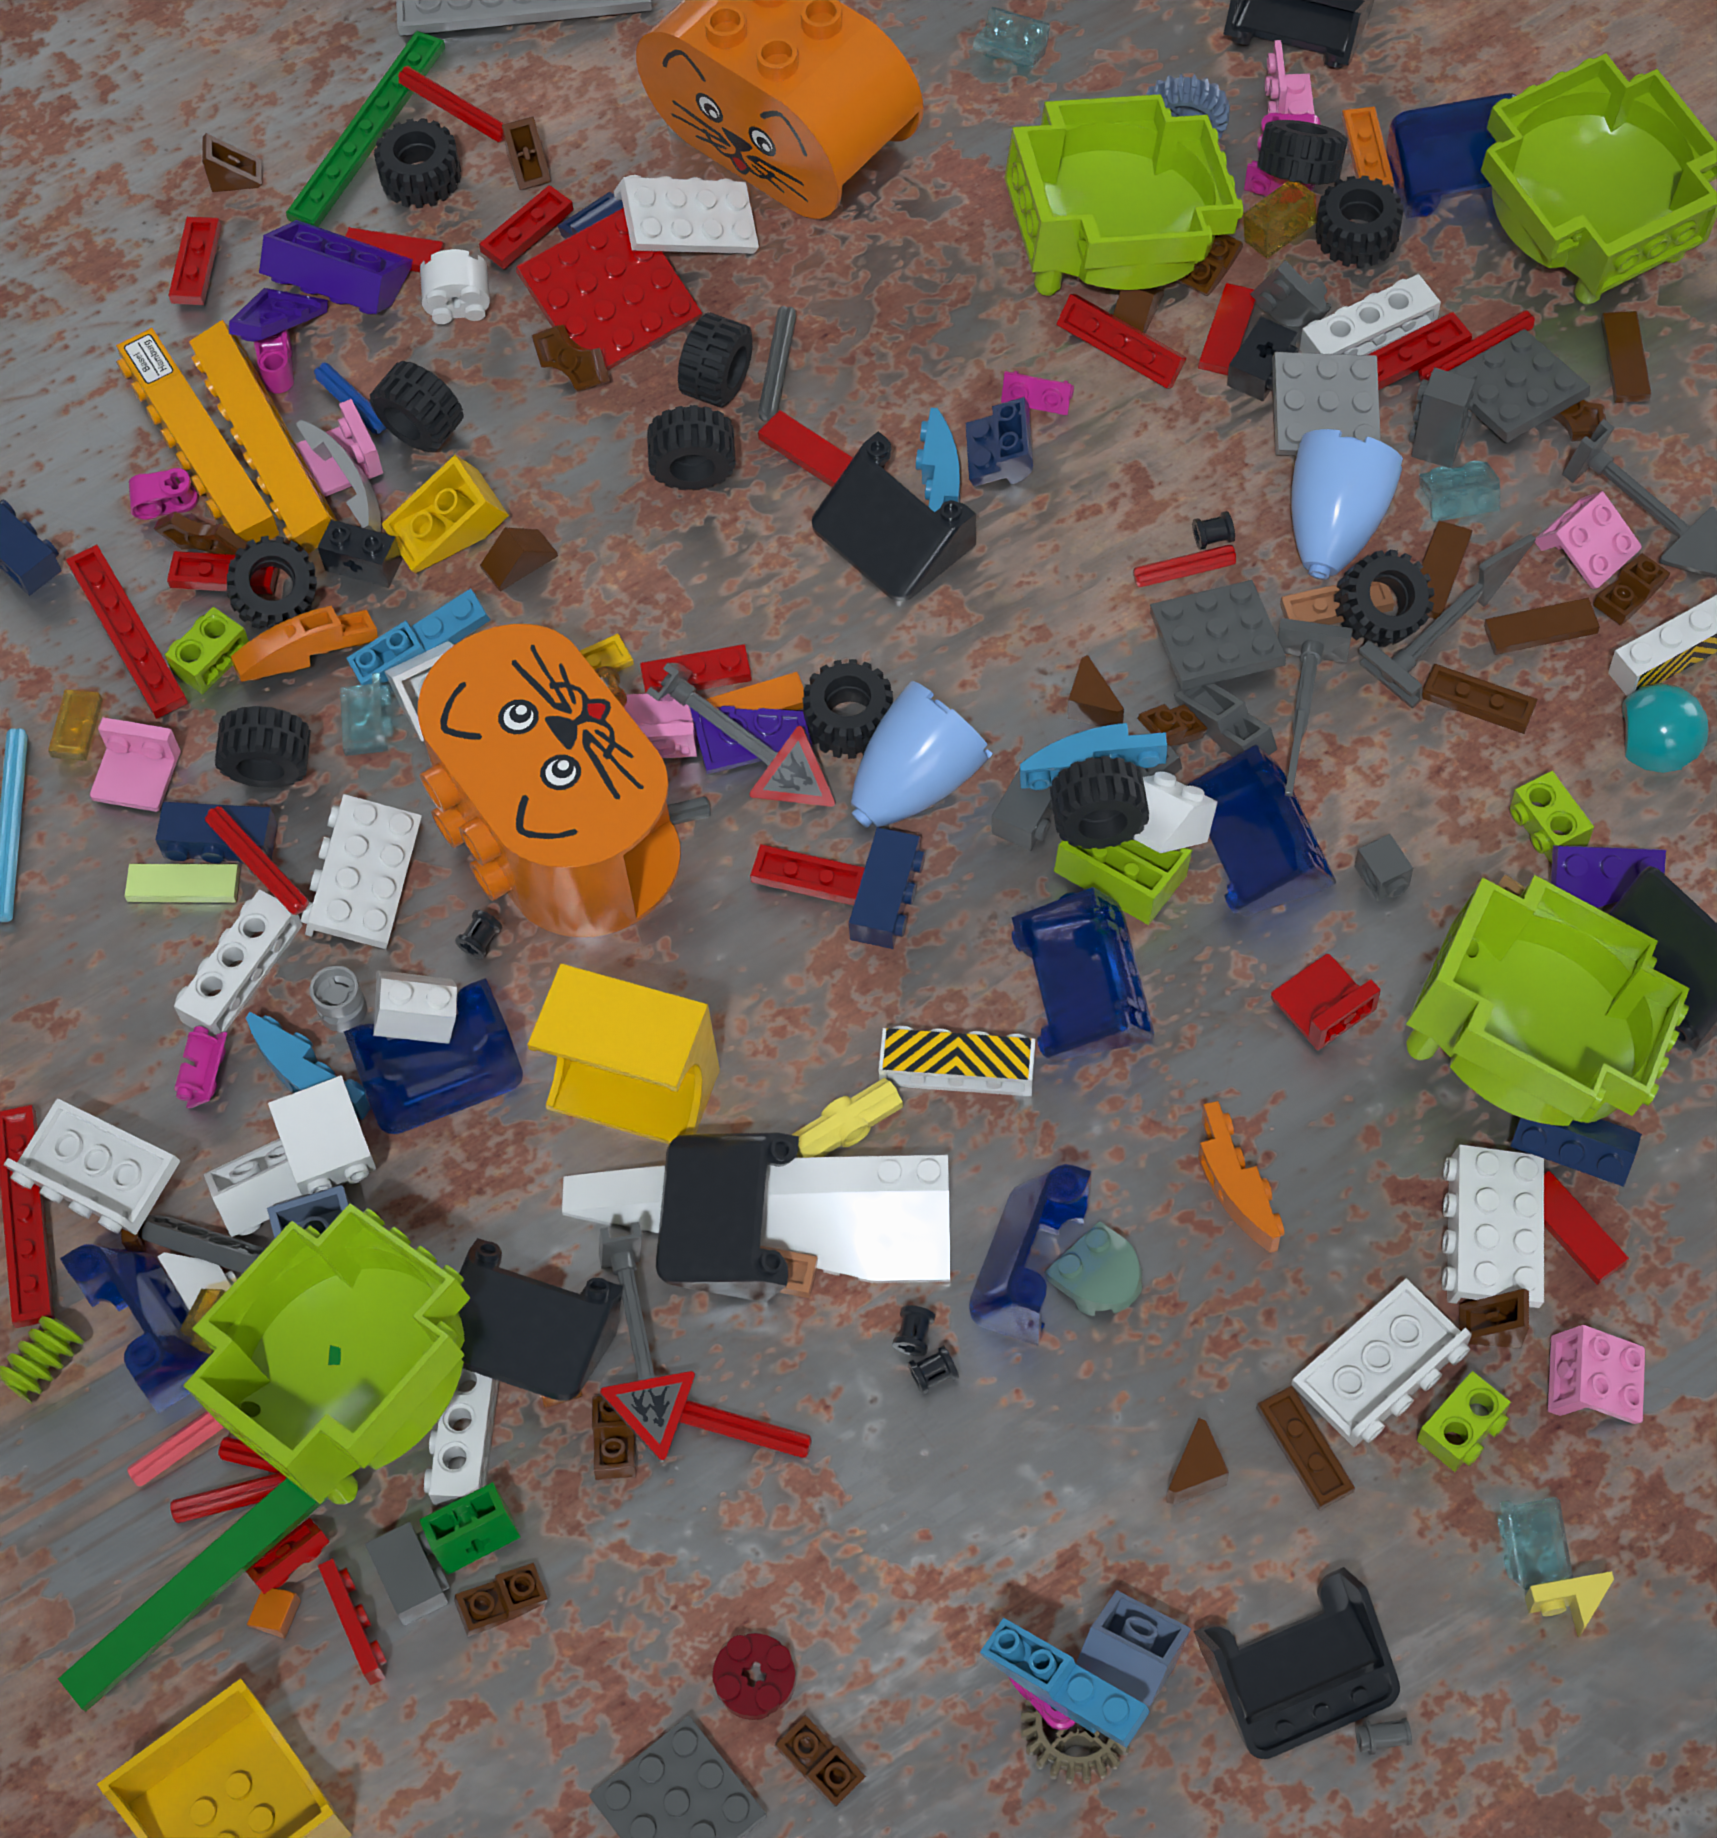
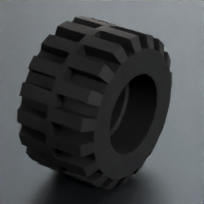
M412 118L407 119V122L403 124L398 122L393 125L394 128L392 130L386 129L383 132L384 138H378L376 142L377 148L374 149L375 162L383 191L387 196L390 195L392 201L395 203L401 201L402 206L410 207L412 204L416 208H423L425 204L433 206L437 204L436 201L446 200L449 198L448 193H454L457 189L456 183H460V172H462L453 135H450V131L445 126L441 127L440 123L434 120L429 123L425 118H420L419 121H414Z
M1296 120L1268 122L1264 127L1257 166L1271 176L1292 182L1316 185L1334 183L1340 179L1348 138L1335 129L1315 123Z
M1363 175L1359 179H1356L1355 176L1347 177V181L1339 179L1334 182V187L1328 186L1319 201L1315 231L1317 244H1321V251L1324 254L1330 253L1331 260L1334 262L1338 260L1343 261L1342 265L1348 267L1350 264H1356L1357 268H1361L1367 263L1373 266L1378 264V259L1386 260L1390 252H1394L1397 247L1403 218V204H1400L1401 198L1398 193H1393L1394 188L1389 184L1384 186L1382 185V180L1377 178L1370 180L1369 176ZM1350 220H1363L1368 223L1361 224L1352 222Z
M711 312L701 316L691 329L681 352L678 365L679 391L686 396L720 408L728 405L742 386L750 365L753 348L751 328Z
M397 362L369 396L373 411L381 423L398 439L424 452H435L439 449L464 418L462 406L451 389L435 374L412 362Z
M690 405L689 407L678 406L673 410H665L662 412V415H657L652 419L653 423L649 424L647 432L648 467L650 474L655 476L656 481L665 483V486L670 488L675 487L678 490L693 489L694 491L701 488L708 489L714 487V484H721L726 481V477L732 475L736 465L734 428L731 425V420L728 417H724V413L718 410L713 411L712 408L706 406Z
M262 536L259 542L255 543L254 539L246 543L244 549L240 547L235 553L234 560L231 559L227 574L226 591L233 611H238L239 618L242 621L246 622L248 620L252 622V627L259 629L260 626L267 627V630L281 622L309 612L315 597L317 577H315L313 562L310 563L308 560V553L305 550H298V544L292 540L288 544L284 542V537L276 536V540H269V536ZM277 567L290 576L293 588L291 593L281 600H264L251 589V576L261 568Z
M1380 550L1370 556L1367 555L1344 573L1345 577L1340 579L1337 585L1340 591L1335 594L1334 602L1340 603V606L1335 611L1337 617L1343 616L1345 620L1341 623L1342 627L1353 628L1352 638L1358 640L1363 637L1365 638L1364 644L1370 640L1373 644L1377 643L1378 647H1386L1391 643L1394 645L1418 631L1420 626L1427 622L1429 619L1427 613L1431 612L1434 603L1429 601V599L1435 594L1434 588H1428L1427 583L1431 581L1428 573L1425 575L1421 573L1420 569L1424 566L1419 561L1414 564L1411 563L1412 556L1407 553L1398 557V550H1389L1385 554L1383 550ZM1373 581L1384 583L1394 591L1398 600L1396 616L1386 615L1374 606L1370 596V587Z
M849 659V663L842 664L841 660L834 661V666L829 667L826 664L820 667V674L813 673L809 678L810 684H806L803 690L804 717L810 739L814 745L819 743L821 751L827 753L831 750L833 757L841 758L842 754H848V759H854L858 753L864 755L879 722L893 703V691H891V684L888 678L884 679L883 672L878 668L872 671L870 663L864 661L862 665H859L856 659ZM845 702H856L866 707L861 713L853 716H841L831 711L835 706Z
M261 706L237 708V710H231L220 719L215 766L224 776L248 786L279 788L281 786L293 785L294 782L301 781L307 772L311 730H309L308 724L303 722L300 717L284 710Z
M1101 756V758L1091 757L1086 758L1085 761H1077L1070 764L1071 767L1062 769L1059 772V776L1054 777L1052 787H1050V796L1055 827L1060 838L1063 841H1068L1069 845L1074 847L1081 846L1082 849L1115 847L1121 845L1124 841L1128 842L1134 839V835L1140 834L1144 830V825L1148 824L1149 809L1142 773L1140 769H1136V765L1132 762H1125L1124 759L1118 757L1111 759L1110 756Z

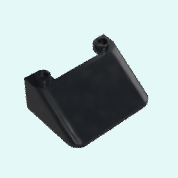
M1231 0L1223 35L1231 36V41L1244 45H1249L1254 36L1271 41L1281 40L1283 44L1323 53L1325 58L1324 64L1335 68H1343V65H1349L1352 61L1372 10L1374 0Z
M878 431L862 444L812 516V529L816 535L889 598L895 601H906L913 598L976 545V513L967 505L952 500L944 502L935 512L883 469L885 463L891 457L892 449L890 441Z
M1648 866L1634 880L1609 915L1657 940L1658 942L1652 955L1657 958V962L1653 969L1689 988L1684 1004L1689 1006V1009L1678 1027L1675 1026L1674 1030L1679 1032L1677 1039L1683 1044H1688L1696 1052L1717 1035V923L1663 872L1655 867Z
M778 1132L683 1134L675 1137L669 1143L666 1151L655 1265L658 1276L665 1283L760 1302L768 1301L787 1286L788 1266L785 1259L776 1250L760 1248L767 1165L782 1167L794 1160L798 1152L799 1136Z
M477 1238L468 1250L459 1272L464 1279L461 1286L470 1297L469 1301L458 1312L462 1321L465 1340L460 1349L464 1353L462 1369L558 1401H567L577 1397L616 1337L623 1286L603 1278H592L587 1281L582 1292L578 1294L500 1268L502 1259L500 1247L494 1242Z
M1345 1567L1327 1574L1321 1580L1317 1589L1318 1599L1322 1607L1321 1611L1245 1644L1237 1646L1233 1634L1220 1624H1210L1194 1631L1200 1651L1247 1750L1256 1758H1273L1391 1706L1398 1698L1400 1692L1399 1679L1368 1589Z

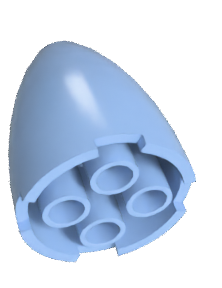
M1334 429L1313 430L1302 436L1292 481L1291 510L1297 549L1304 568L1309 570L1308 574L1323 580L1329 579V576L1337 575L1352 562L1373 536L1395 494L1402 472L1401 463L1403 460L1402 456L1395 449L1381 441L1368 436L1364 442L1353 437H1341V431Z
M911 681L892 703L879 722L861 759L851 798V805L855 810L851 814L866 828L871 824L875 827H882L902 821L938 803L966 782L993 755L988 749H984L988 744L956 711L950 710L941 701L931 699L934 694L915 681Z

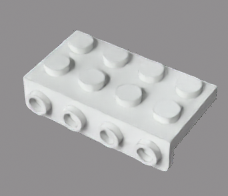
M630 175L623 177L614 190L615 199L622 200L632 250L754 254L759 248L746 182L732 181L727 178L713 181L702 180L698 177L672 179L669 176L642 178L639 175Z
M343 794L340 807L333 805L327 826L334 828L332 837H324L318 858L325 859L323 870L315 869L309 890L316 892L314 902H309L300 921L307 924L305 935L312 937L315 930L371 946L387 948L422 815Z
M57 1098L18 1162L7 1158L4 1166L13 1171L10 1178L30 1190L36 1184L41 1187L39 1193L51 1201L60 1204L62 1199L71 1202L68 1208L87 1219L90 1218L92 1213L99 1216L98 1223L110 1231L119 1234L120 1230L124 1229L136 1235L180 1163V1160L174 1155Z
M1459 1145L1452 1156L1446 1158L1443 1169L1444 1180L1449 1181V1192L1445 1195L1443 1202V1216L1448 1217V1230L1445 1231L1442 1241L1443 1253L1448 1254L1447 1267L1444 1268L1442 1274V1289L1447 1291V1302L1457 1304L1461 1298L1479 1300L1525 1288L1529 1290V1307L1540 1308L1544 1303V1158L1527 1153Z
M1406 1278L1294 1377L1291 1385L1353 1447H1356L1363 1439L1367 1443L1375 1439L1385 1427L1382 1422L1392 1413L1398 1417L1405 1412L1414 1400L1411 1396L1420 1388L1424 1391L1429 1390L1441 1378L1442 1373L1439 1371L1450 1362L1454 1366L1459 1363L1470 1351L1467 1345L1472 1334L1466 1328L1460 1331Z

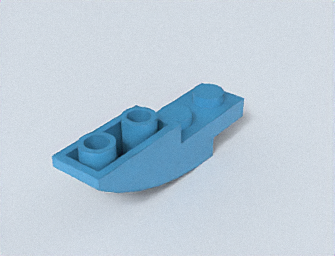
M930 408L929 420L922 421L920 441L925 442L924 449L917 450L916 470H922V484L926 485L925 500H929L928 507L935 512L946 501L960 502V474L957 449L952 433L938 408Z
M470 588L412 626L405 620L346 659L363 687L381 684L388 681L384 671L447 641L455 645L463 640L462 638L491 621L474 591Z
M1127 723L1093 728L1067 736L1044 747L1020 764L1021 789L1031 788L1033 790L1046 789L1052 786L1054 777L1059 776V772L1062 769L1071 767L1070 764L1074 762H1082L1086 758L1091 757L1101 758V756H1110L1111 759L1118 757L1124 759L1125 762H1132L1136 766L1143 768L1166 764V732L1129 736Z
M249 1012L246 1016L251 1033L267 1064L292 1093L336 1078L335 1072L330 1067L317 1060L312 1048L313 1043L308 1038L297 1032L293 1035L282 1030L283 1027L276 1020L264 1015L261 1018L252 1012ZM347 1079L344 1083L349 1092L356 1116L363 1120L371 1109L365 1094L366 1090L356 1081Z
M1004 1617L980 1651V1654L995 1667L1066 1717L1094 1734L1096 1731L1104 1734L1126 1748L1150 1713L1147 1705L1076 1665L1073 1657Z

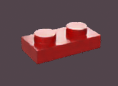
M308 1518L261 1557L246 1573L261 1592L266 1594L272 1588L277 1589L289 1579L290 1574L303 1563H309L321 1554L323 1547L330 1543V1541L311 1518Z

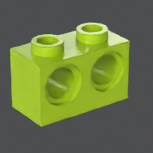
M213 606L205 615L200 616L194 622L193 627L181 639L174 641L164 655L172 673L203 695L233 666L231 656L248 643L249 640L245 629Z
M1553 771L1536 778L1514 791L1510 805L1513 819L1518 825L1524 826L1531 836V841L1536 851L1540 854L1544 853L1551 864L1553 845L1587 846L1589 844L1594 826ZM1538 802L1543 804L1545 807H1538L1533 805L1532 803ZM1553 831H1562L1566 835H1557Z
M1472 1371L1423 1425L1417 1442L1454 1472L1463 1463L1471 1466L1484 1450L1481 1442L1488 1434L1495 1438L1509 1422L1510 1419L1506 1416L1511 1402ZM1481 1404L1485 1406L1489 1411V1415L1478 1416L1474 1414L1470 1409V1405ZM1448 1432L1457 1433L1463 1438L1464 1443L1453 1445L1445 1439L1444 1434Z

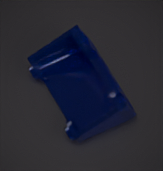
M1504 93L1408 110L1398 114L1391 121L1386 152L1394 186L1401 198L1400 203L1403 204V212L1406 219L1418 216L1425 217L1432 214L1440 204L1441 195L1492 186L1481 172L1486 150L1497 142L1487 129L1492 107L1497 102L1505 98L1517 96L1516 94Z
M1258 745L1251 747L1186 785L1202 789L1205 796L1217 801L1209 837L1231 882L1227 884L1228 893L1224 895L1225 900L1234 914L1239 912L1245 917L1322 892L1336 884L1335 876L1294 790L1292 797L1285 796L1287 776L1279 764Z
M1092 887L1012 917L1014 930L1011 935L1013 943L1019 952L1023 951L1033 960L1048 1024L1042 1026L1041 1035L1037 1037L1039 1049L1046 1059L1057 1062L1138 1045L1153 1040V1024L1123 911L1117 901Z
M486 978L466 985L457 993L456 1008L459 1014L456 1015L449 1044L394 1038L388 1041L387 1037L373 1036L374 1024L371 1023L362 1024L343 1031L369 1103L382 1131L388 1134L403 1133L510 1092L521 1083L523 1070L507 1025Z
M1063 1164L1019 1184L1012 1190L970 1297L969 1312L977 1325L1039 1346L1045 1330V1323L1041 1320L1047 1285L1039 1273L1026 1268L1040 1230L1059 1236L1061 1228L1069 1222L1076 1221V1223L1084 1224L1090 1208L1092 1171L1074 1165Z
M93 1244L82 1245L62 1256L60 1260L92 1307L99 1304V1302H108L118 1311L128 1306L143 1329L144 1334L127 1346L124 1353V1362L135 1382L156 1412L159 1414L189 1395L190 1393L183 1385L214 1351L192 1330L197 1322L157 1259L152 1254Z

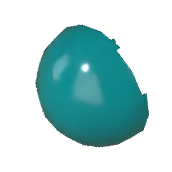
M1664 683L1647 685L1639 688L1623 701L1622 713L1626 723L1625 757L1628 761L1644 770L1661 773L1682 770V767L1697 759L1704 747L1707 746L1709 727L1706 711L1695 696L1681 687Z

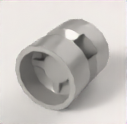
M335 965L322 969L313 977L309 988L310 996L324 1026L336 1032L351 1031L358 1027L365 1019L367 1004L354 973L346 967Z

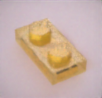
M65 689L48 749L52 758L87 760L103 701L99 692Z

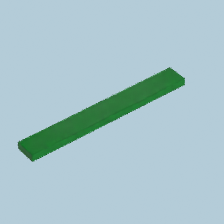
M416 31L286 211L289 221L298 220L316 227L320 226L376 147L378 138L383 137V132L391 126L414 92L399 83V72L405 66H409L426 76L445 50L444 40L420 31Z
M286 1478L58 1678L60 1683L80 1708L85 1712L88 1711L321 1506L328 1497L319 1504Z

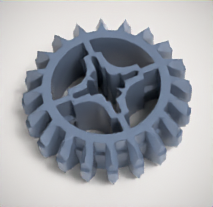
M1181 73L1179 78H1173L1168 75L1166 81L1157 80L1155 86L1148 87L1146 95L1161 94L1165 107L1170 108L1172 117L1208 115L1212 128L1217 129L1218 139L1222 138V133L1226 130L1229 123L1230 105L1225 91L1219 90L1218 83L1209 84L1208 77L1199 80L1195 74L1189 78L1184 77Z

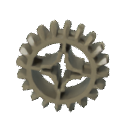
M1025 1700V1705L1032 1711L1021 1713V1722L1029 1725V1727L1021 1730V1738L1027 1741L1034 1740L1026 1747V1753L1028 1756L1042 1753L1036 1761V1767L1043 1769L1051 1763L1050 1777L1052 1779H1056L1060 1771L1064 1770L1067 1771V1784H1073L1075 1773H1082L1083 1783L1089 1784L1091 1782V1770H1095L1097 1776L1100 1779H1104L1107 1776L1104 1763H1107L1111 1768L1118 1769L1120 1767V1760L1115 1753L1128 1755L1129 1746L1126 1748L1110 1738L1105 1744L1099 1738L1100 1733L1098 1731L1094 1734L1084 1728L1082 1733H1079L1078 1729L1077 1733L1069 1732V1729L1059 1730L1056 1733V1738L1049 1743L1043 1732L1042 1716L1029 1701ZM1072 1746H1082L1089 1752L1094 1751L1095 1753L1083 1757H1073L1063 1754L1061 1751L1065 1753Z

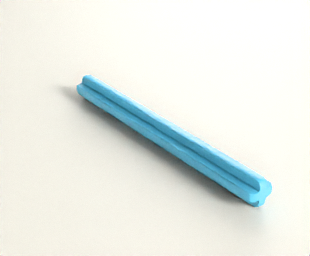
M11 728L6 733L0 802V923L10 922L13 918L28 735L22 728Z

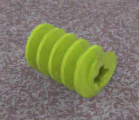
M42 1316L39 1319V1323L44 1332L31 1328L28 1334L33 1344L20 1341L17 1345L23 1356L10 1353L7 1356L12 1369L0 1365V1379L16 1395L30 1404L32 1402L27 1395L28 1391L38 1394L43 1392L37 1382L38 1379L49 1382L53 1380L48 1368L50 1366L61 1370L64 1368L58 1356L60 1354L69 1357L75 1355L69 1345L72 1341L80 1345L85 1343L75 1331L57 1318L51 1319Z

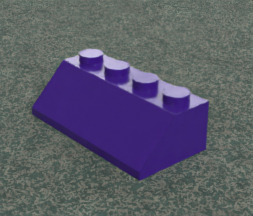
M295 220L263 235L259 273L271 277L273 282L298 286L302 292L321 294L330 297L329 300L334 303L350 304L359 307V311L363 313L378 314L380 311L393 305L412 267L413 259Z

